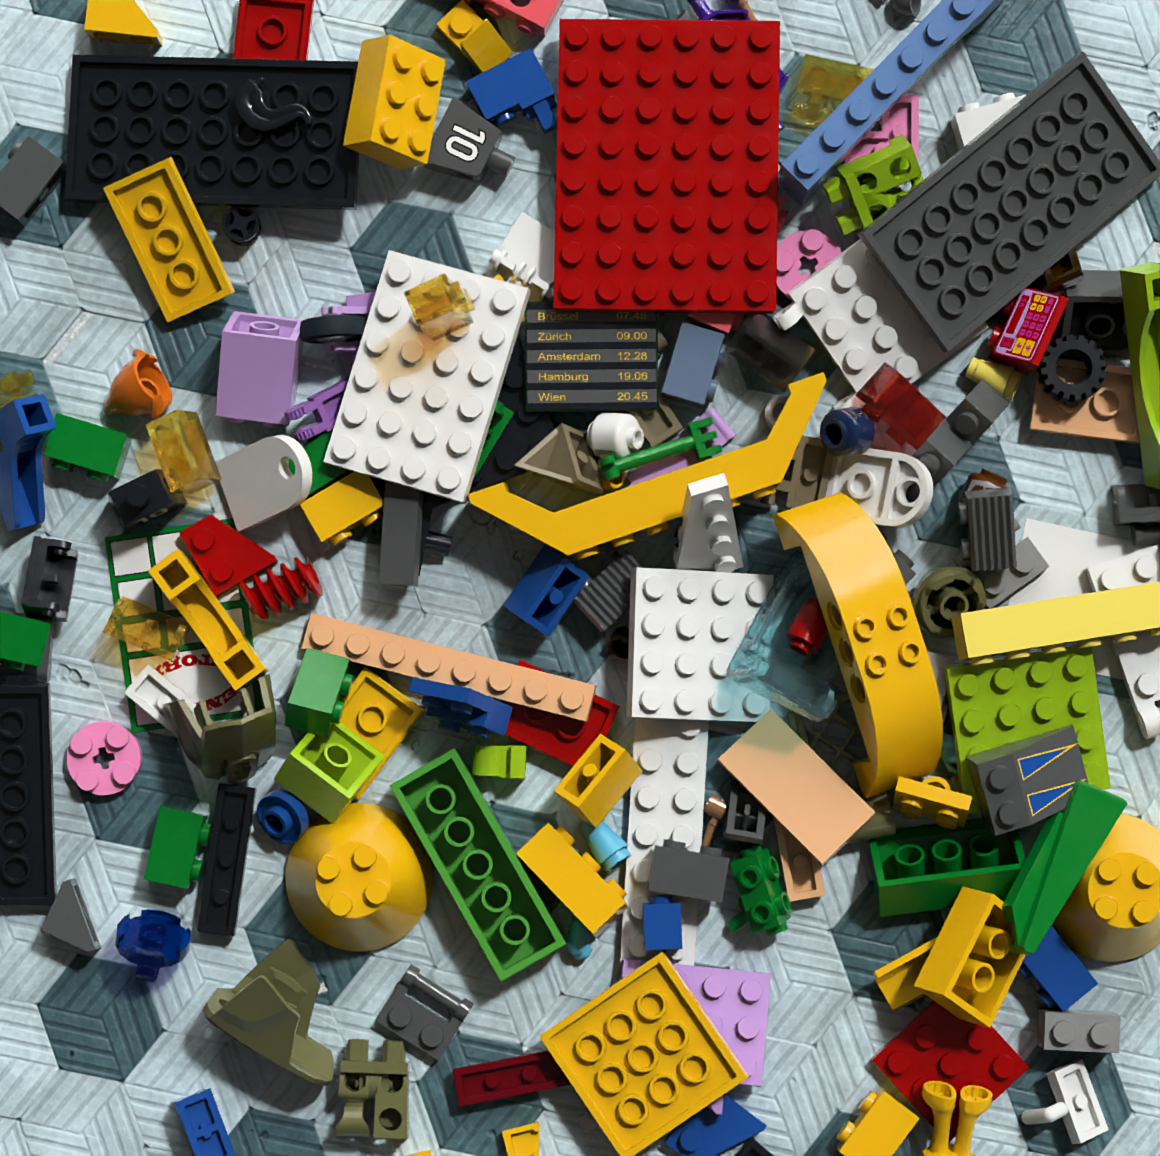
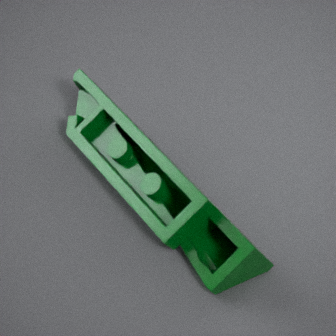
M1076 780L1064 814L1059 811L1047 817L1002 905L1004 919L1011 921L1014 939L1011 945H1009V950L1013 954L1032 955L1035 953L1090 862L1127 806L1126 800L1084 781Z

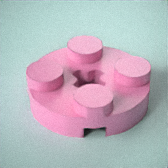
M816 229L797 231L784 238L777 246V290L785 298L791 300L786 293L810 276L808 273L803 275L799 273L798 269L802 266L800 260L806 258L808 261L814 260L817 263L814 267L816 272L842 253L837 243L828 235L822 234Z
M100 721L83 727L71 738L70 746L67 750V767L72 779L82 790L95 795H113L122 792L131 785L142 767L143 755L138 739L127 728L114 722ZM104 747L107 753L114 754V760L109 762V768L103 769L100 763L95 762V756L100 754L99 749Z

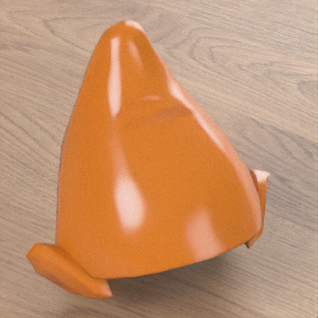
M135 349L132 353L134 359L128 362L113 379L110 391L103 405V411L108 417L115 415L138 416L152 414L151 417L156 420L172 403L171 388L164 374L155 364L158 360L147 352Z

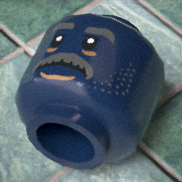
M858 407L832 410L825 415L820 425L821 442L825 449L835 456L843 457L863 453L870 448L874 441V422L865 410Z

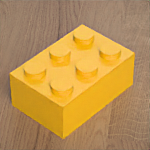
M390 34L362 41L343 146L399 170L427 165L446 60Z
M962 886L916 979L914 987L959 1019L991 1028L1024 960L1025 954H1013L1009 950V945H1011L1014 938L1011 921L1004 919L1002 908L1004 902L994 894Z

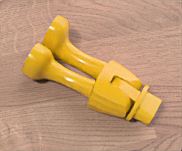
M928 1081L924 1083L921 1094L924 1101L932 1108L934 1128L931 1144L922 1151V1156H974L971 1153L974 1127L979 1116L992 1105L993 1093L987 1088L976 1085H967L961 1089L959 1097V1122L953 1145L949 1144L951 1117L956 1102V1090L952 1085L942 1081Z

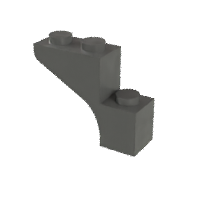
M984 379L972 389L912 455L929 470L933 487L1010 404ZM917 483L911 484L906 491V499L909 503L914 502L919 496L920 489Z

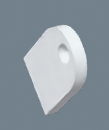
M286 435L263 438L213 463L238 532L249 530L299 506L307 498L312 485V467L306 451L300 443ZM290 458L292 459L295 465L294 475L290 472L289 469Z
M868 448L860 454L843 457L833 455L825 497L841 492L855 501L867 513L875 525L903 528L917 522L928 510L933 497V481L927 467L917 458L904 453ZM917 483L920 489L919 496L914 502L909 503L906 499V491L911 484Z

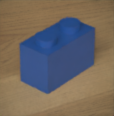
M544 545L503 606L549 637L590 575Z
M1052 926L1035 953L1025 955L1018 970L1026 980L1032 976L1040 986L1036 993L1049 1009L1056 1006L1057 1009L1063 1012L1098 984Z

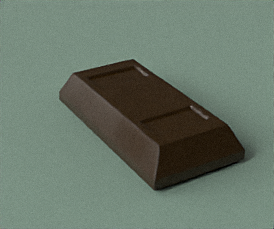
M1075 247L1044 272L1049 290L1056 293L1081 282L1084 275Z

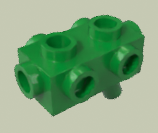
M753 844L740 849V856L731 861L730 866L741 896L738 899V904L742 911L728 922V927L735 934H738L749 924L752 933L765 930L767 935H774L787 930L786 921L791 918V903L786 892H782L778 880L779 866L776 859L770 856L768 847L762 849L761 844Z

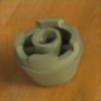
M937 567L928 571L919 580L915 591L914 611L918 622L925 630L934 635L955 638L951 617L960 613L984 609L987 601L983 584L973 572L962 567Z

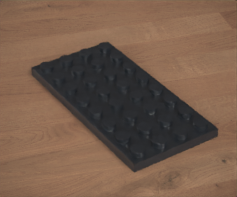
M73 55L64 199L68 202L110 203L103 190L104 187L172 157L195 206L356 210L359 152L344 147L343 142L358 61ZM260 77L265 78V83L259 89L264 93V102L267 108L276 109L289 104L299 103L305 106L311 113L313 118L312 126L307 127L305 121L299 119L273 132L261 133L249 128L238 115L233 100L238 86L249 79L254 83Z

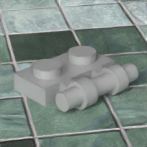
M1014 518V528L1016 532L1021 527ZM1028 537L1016 545L1017 567L978 570V573L975 574L983 584L987 601L985 606L987 609L993 608L1050 567ZM961 553L952 559L957 567L966 568L969 566L968 560L962 561Z

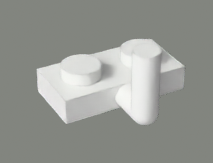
M1083 1059L1071 1061L1046 1073L1057 1102L1056 1104L1047 1108L1025 1110L1022 1113V1121L1026 1125L1051 1123L1063 1118L1072 1144L1083 1143L1109 1130Z

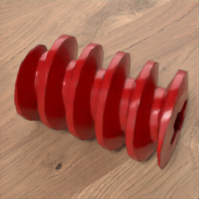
M308 554L307 564L305 565L298 557L293 558L294 570H290L284 563H281L280 576L278 577L271 569H267L266 582H263L257 575H254L253 588H249L243 581L239 582L242 594L254 618L256 614L263 622L268 621L269 608L277 616L281 615L283 602L290 610L295 609L296 596L304 604L309 603L310 590L318 598L323 596L320 579Z

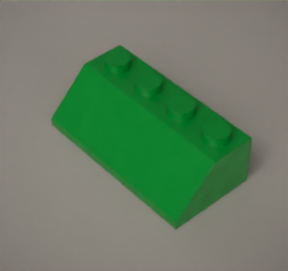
M982 818L966 820L965 827L957 826L956 829H948L937 824L899 828L896 829V835L867 840L873 887L880 917L952 908L962 886L994 894L1002 901H1005L1026 860L1018 829L995 836L984 827Z

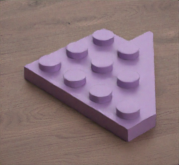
M623 959L620 980L647 961ZM673 964L749 1075L746 1080L738 1085L761 1087L771 974ZM724 1095L708 1105L715 1115H722Z

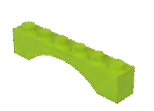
M1148 262L1119 271L1144 483L1146 486L1160 489V263Z

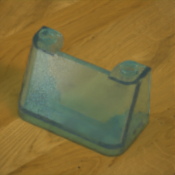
M799 550L788 558L780 570L727 668L726 677L811 721L819 722L828 718L836 706V700H834L835 692L829 687L840 666L829 634L819 653H810L809 656L793 651L789 647L790 641L785 636L801 605L807 604L810 598L818 599L803 552Z

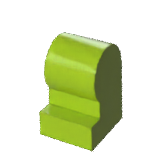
M473 745L472 775L525 779L527 746Z

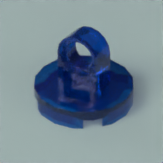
M147 909L142 910L141 916L131 919L130 914H128L117 924L115 946L121 956L129 962L137 964L136 979L155 983L160 968L173 966L183 961L189 953L191 931L189 928L185 930L180 925L181 919L176 915L165 911Z

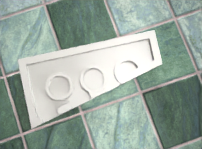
M722 473L687 484L682 509L684 520L683 525L679 526L678 529L679 545L674 550L673 560L675 566L672 569L731 573L735 569L742 568V556L725 474Z

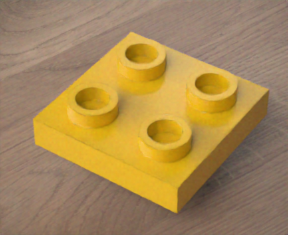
M899 776L895 789L893 808L899 809V814L905 817L920 819L921 816L935 819V824L938 826L956 829L957 826L965 827L972 796L952 791L948 782L941 777L932 776L922 782Z

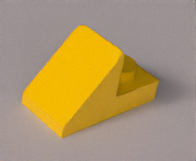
M461 0L436 24L437 28L480 73L508 60L513 55V52L489 20L485 19L483 21L464 0Z

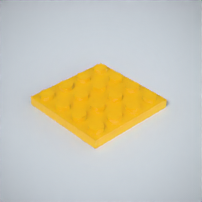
M664 951L539 1036L620 1156L636 1155L749 1077Z

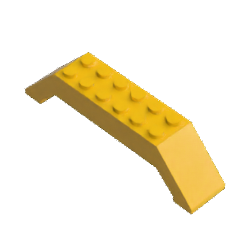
M822 372L787 385L786 391L789 397L768 438L758 443L557 512H552L511 493L508 484L504 482L468 494L470 503L566 555L576 554L578 560L600 553L599 545L612 542L613 548L635 541L634 533L647 529L648 535L651 536L670 529L669 521L681 517L683 519L682 509L687 484L724 473L729 486L732 508L741 504L739 497L752 493L754 500L771 495L776 492L774 485L782 482L827 381L825 374Z

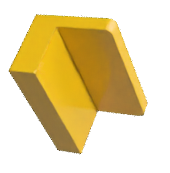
M937 937L873 972L875 982L893 1013L925 996L924 993L914 987V984Z

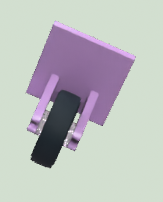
M376 292L346 296V306L322 307L321 316L308 318L300 322L301 340L306 343L323 344L324 353L350 354L352 369Z

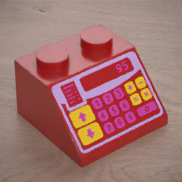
M1026 287L1003 306L1001 313L1007 316L1002 328L995 326L986 346L992 348L988 359L997 363L1016 366V371L1029 376L1039 367L1069 299L1061 295Z

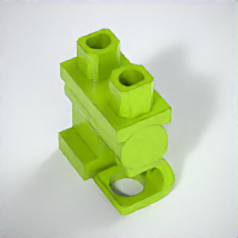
M902 134L889 140L890 145L869 155L856 158L848 165L845 163L836 167L839 175L822 184L826 197L832 206L847 199L849 200L851 207L834 214L838 228L844 236L866 228L908 193L904 192L900 187L892 193L888 191L889 189L910 180L912 187L909 191H911L923 181L922 171L913 147Z

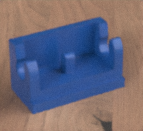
M210 1088L199 1090L192 1095L172 1101L193 1156H236Z

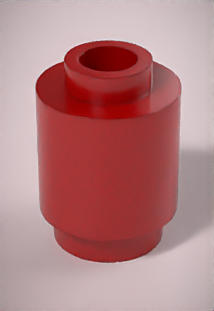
M810 598L807 604L801 605L785 635L790 641L789 647L804 656H809L810 653L818 654L829 634L818 599Z

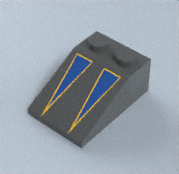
M1072 724L966 756L984 827L995 836L1032 825L1065 809L1075 781L1081 780L1088 783L1075 729Z

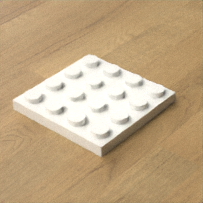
M642 567L631 568L626 717L735 722L759 721L770 710L774 575Z

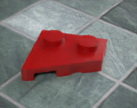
M211 514L179 532L216 597L239 585L240 581L244 582L279 562L274 555Z

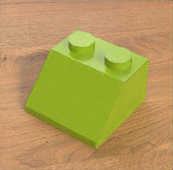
M333 723L328 737L308 732L290 752L274 780L333 824L353 801L385 756L342 723Z

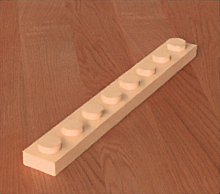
M314 613L310 615L302 645L304 650L310 648L349 658L350 662L409 677L471 688L491 698L588 722L597 688L593 684Z

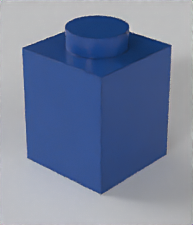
M672 895L650 896V903H642L644 949H683L681 903L672 902Z

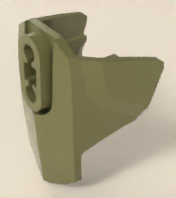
M270 674L258 678L263 704L262 710L256 712L250 692L246 688L240 689L243 700L239 703L243 715L242 719L215 723L210 719L204 700L199 701L195 706V717L184 699L163 704V708L188 759L201 770L205 778L220 780V777L226 776L227 782L230 784L241 783L255 776L256 768H259L271 758L276 745L275 728L277 719Z
M285 939L264 957L234 988H217L202 1010L206 1019L211 1024L245 1047L254 1050L268 1060L311 1083L319 1085H329L334 1075L332 1052L308 1036L315 1001L320 989V982L314 969L295 942L291 939Z

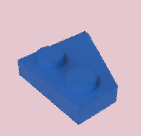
M724 1094L722 1115H715L706 1106L675 1127L664 1142L681 1156H714L764 1131L767 1125L728 1095Z

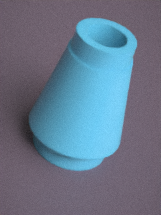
M604 821L597 828L587 822L581 826L580 829L584 833V837L596 862L601 867H604L607 873L626 862V858L631 856L627 850L629 845Z

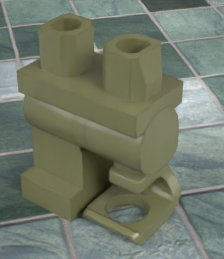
M349 1039L345 1059L340 1061L338 1099L345 1101L344 1114L335 1128V1135L370 1137L371 1127L367 1125L363 1118L364 1102L375 1100L373 1138L408 1139L410 1061H406L404 1041L384 1040L382 1060H368L369 1040Z

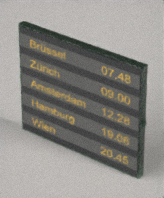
M553 301L527 302L525 309V353L522 356L525 361L526 412L659 411L658 360L661 355L658 352L657 312L554 311Z

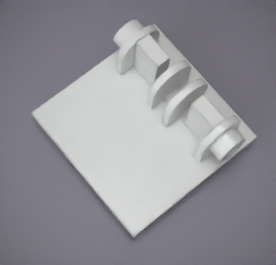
M521 212L499 249H496L491 255L490 263L483 274L490 278L500 274L505 282L529 288L531 293L528 301L530 303H551L554 299L555 231Z

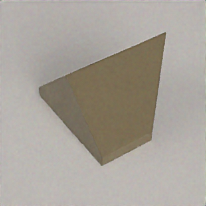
M563 423L514 464L516 467L567 488L598 495L604 491L593 451L587 444V434Z

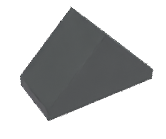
M732 780L722 837L762 845L766 810L738 781Z
M69 879L62 883L41 931L82 950L91 952L101 948L77 879Z

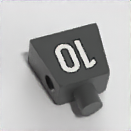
M452 98L431 141L428 163L424 167L475 183H481L487 169L507 177L514 164L515 157L498 149L502 140V131L459 100Z

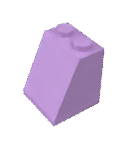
M238 311L232 313L222 330L215 416L225 417V420L231 423H245L247 420L261 422L263 426L269 428H281L283 425L289 426L290 420L286 419L284 413L295 406L304 344L300 336V322L303 320Z

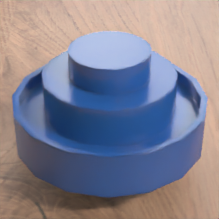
M274 790L264 796L258 803L257 817L259 824L264 832L273 840L282 844H291L300 839L308 830L309 818L307 811L301 801L293 794L285 790Z

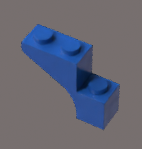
M44 394L13 400L0 409V439L4 450L0 452V510L8 532L37 526L45 521L42 448L47 436L57 427Z

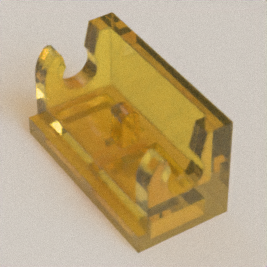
M123 596L122 599L117 600L103 632L167 660L176 662L191 626L186 622Z

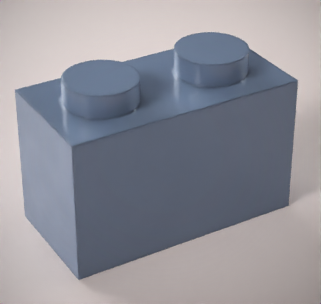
M682 322L661 392L663 398L703 409L705 400L713 402L719 382L712 379L716 365L723 367L729 348L728 345L722 344L725 334Z

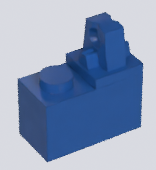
M532 48L466 81L467 90L481 117L491 124H495L496 127L510 123L516 118L515 113L520 111L522 117L526 116L528 121L536 118L545 135L557 129V121L551 109L557 107L555 92Z

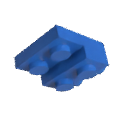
M412 677L408 692L422 697L421 704L428 706L426 716L438 720L439 728L459 733L460 729L464 728L468 729V734L488 739L490 733L505 736L513 707L471 688Z

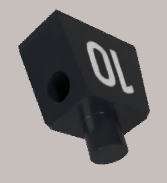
M155 469L108 492V501L124 534L188 504L172 470Z

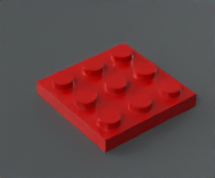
M934 1000L871 1058L876 1066L933 1128L934 1115L932 1108L924 1101L921 1094L923 1084L928 1081H942L954 1087L956 1090V1102L951 1117L949 1142L956 1137L960 1112L959 1097L960 1091L964 1086L976 1085L987 1088L993 1093V1102L1030 1068L992 1026L988 1028L961 1020Z

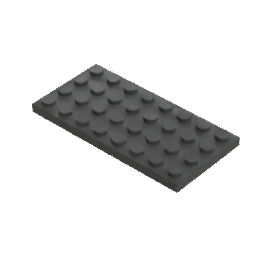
M1081 52L1077 53L857 235L943 352H950L1041 276L1045 270L1053 266L1071 249L1160 176V161L1085 53Z

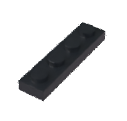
M224 783L218 784L197 931L229 936L236 935L257 788Z

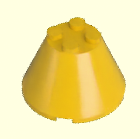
M352 803L348 805L333 824L322 815H318L309 823L306 833L293 843L286 864L285 883L292 910L300 923L314 937L325 944L342 950L371 951L398 941L415 927L429 903L433 889L434 872L432 860L408 820L383 806L369 803Z
M1121 814L1051 925L1071 950L1094 960L1116 962L1144 955L1160 944V832L1152 825L1125 814Z

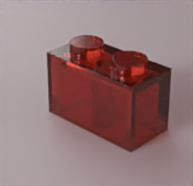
M885 362L855 395L865 404L861 408L863 412L875 424L882 420L889 427L885 433L900 447L906 442L917 450L946 418L907 379Z

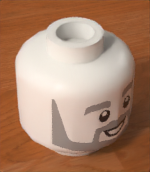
M604 412L590 423L586 438L589 448L592 449L594 455L599 459L614 455L616 459L638 452L644 442V433L637 419L631 414Z

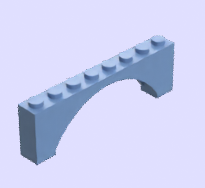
M942 0L781 164L778 173V185L802 207L822 187V184L827 182L828 178L836 170V167L843 162L864 136L908 89L959 40L979 26L1003 0Z

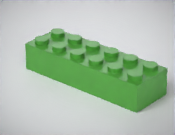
M456 748L389 785L500 981L507 979L566 945V940Z

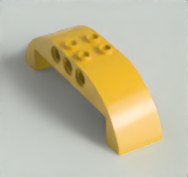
M841 492L773 514L783 549L787 550L799 546L802 548L869 756L853 762L863 797L869 798L896 788L899 776L915 781L931 775L939 762L943 743L941 702L932 665L904 579L883 535L867 513L855 501Z

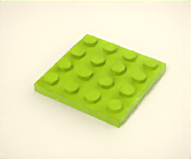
M1076 643L1065 645L1066 651L1043 654V649L1030 651V657L1008 660L1007 656L993 658L994 662L972 666L971 662L943 667L961 794L972 796L968 814L980 812L966 756L1071 724L1075 729L1088 783L1102 790L1111 788L1092 647L1079 649V645Z

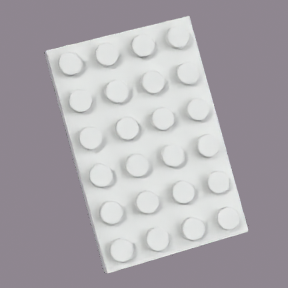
M389 250L323 462L466 504L531 293L530 289Z

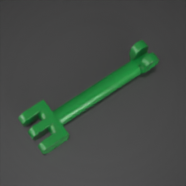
M708 417L687 424L688 436L615 459L614 455L599 459L597 466L601 478L607 481L619 477L621 472L690 450H694L697 460L723 451L721 445H713L706 448L705 442L718 438L716 431L703 435L700 428H706L713 424L712 418Z

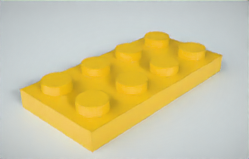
M172 157L103 188L167 322L235 292Z

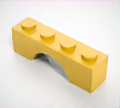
M180 549L175 550L148 570L167 598L195 631L210 653L213 661L235 691L240 692V689L247 688L258 680L259 677L270 671L183 551Z

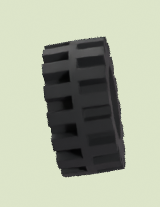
M1066 335L1054 340L1048 345L1040 365L1037 367L1039 374L1037 379L1039 384H1042L1044 387L1043 391L1053 396L1052 399L1069 404L1073 402L1078 403L1091 397L1101 387L1106 377L1105 368L1107 363L1103 359L1102 355L1104 353L1101 348L1098 349L1093 340H1086L1085 336ZM1075 354L1082 358L1087 367L1086 376L1083 381L1077 384H1067L1059 378L1056 368L1062 356Z

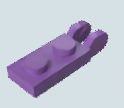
M349 377L308 397V401L297 404L285 411L284 414L288 421L297 420L311 411L317 421L303 426L294 432L293 435L297 442L304 441L321 432H328L334 428Z

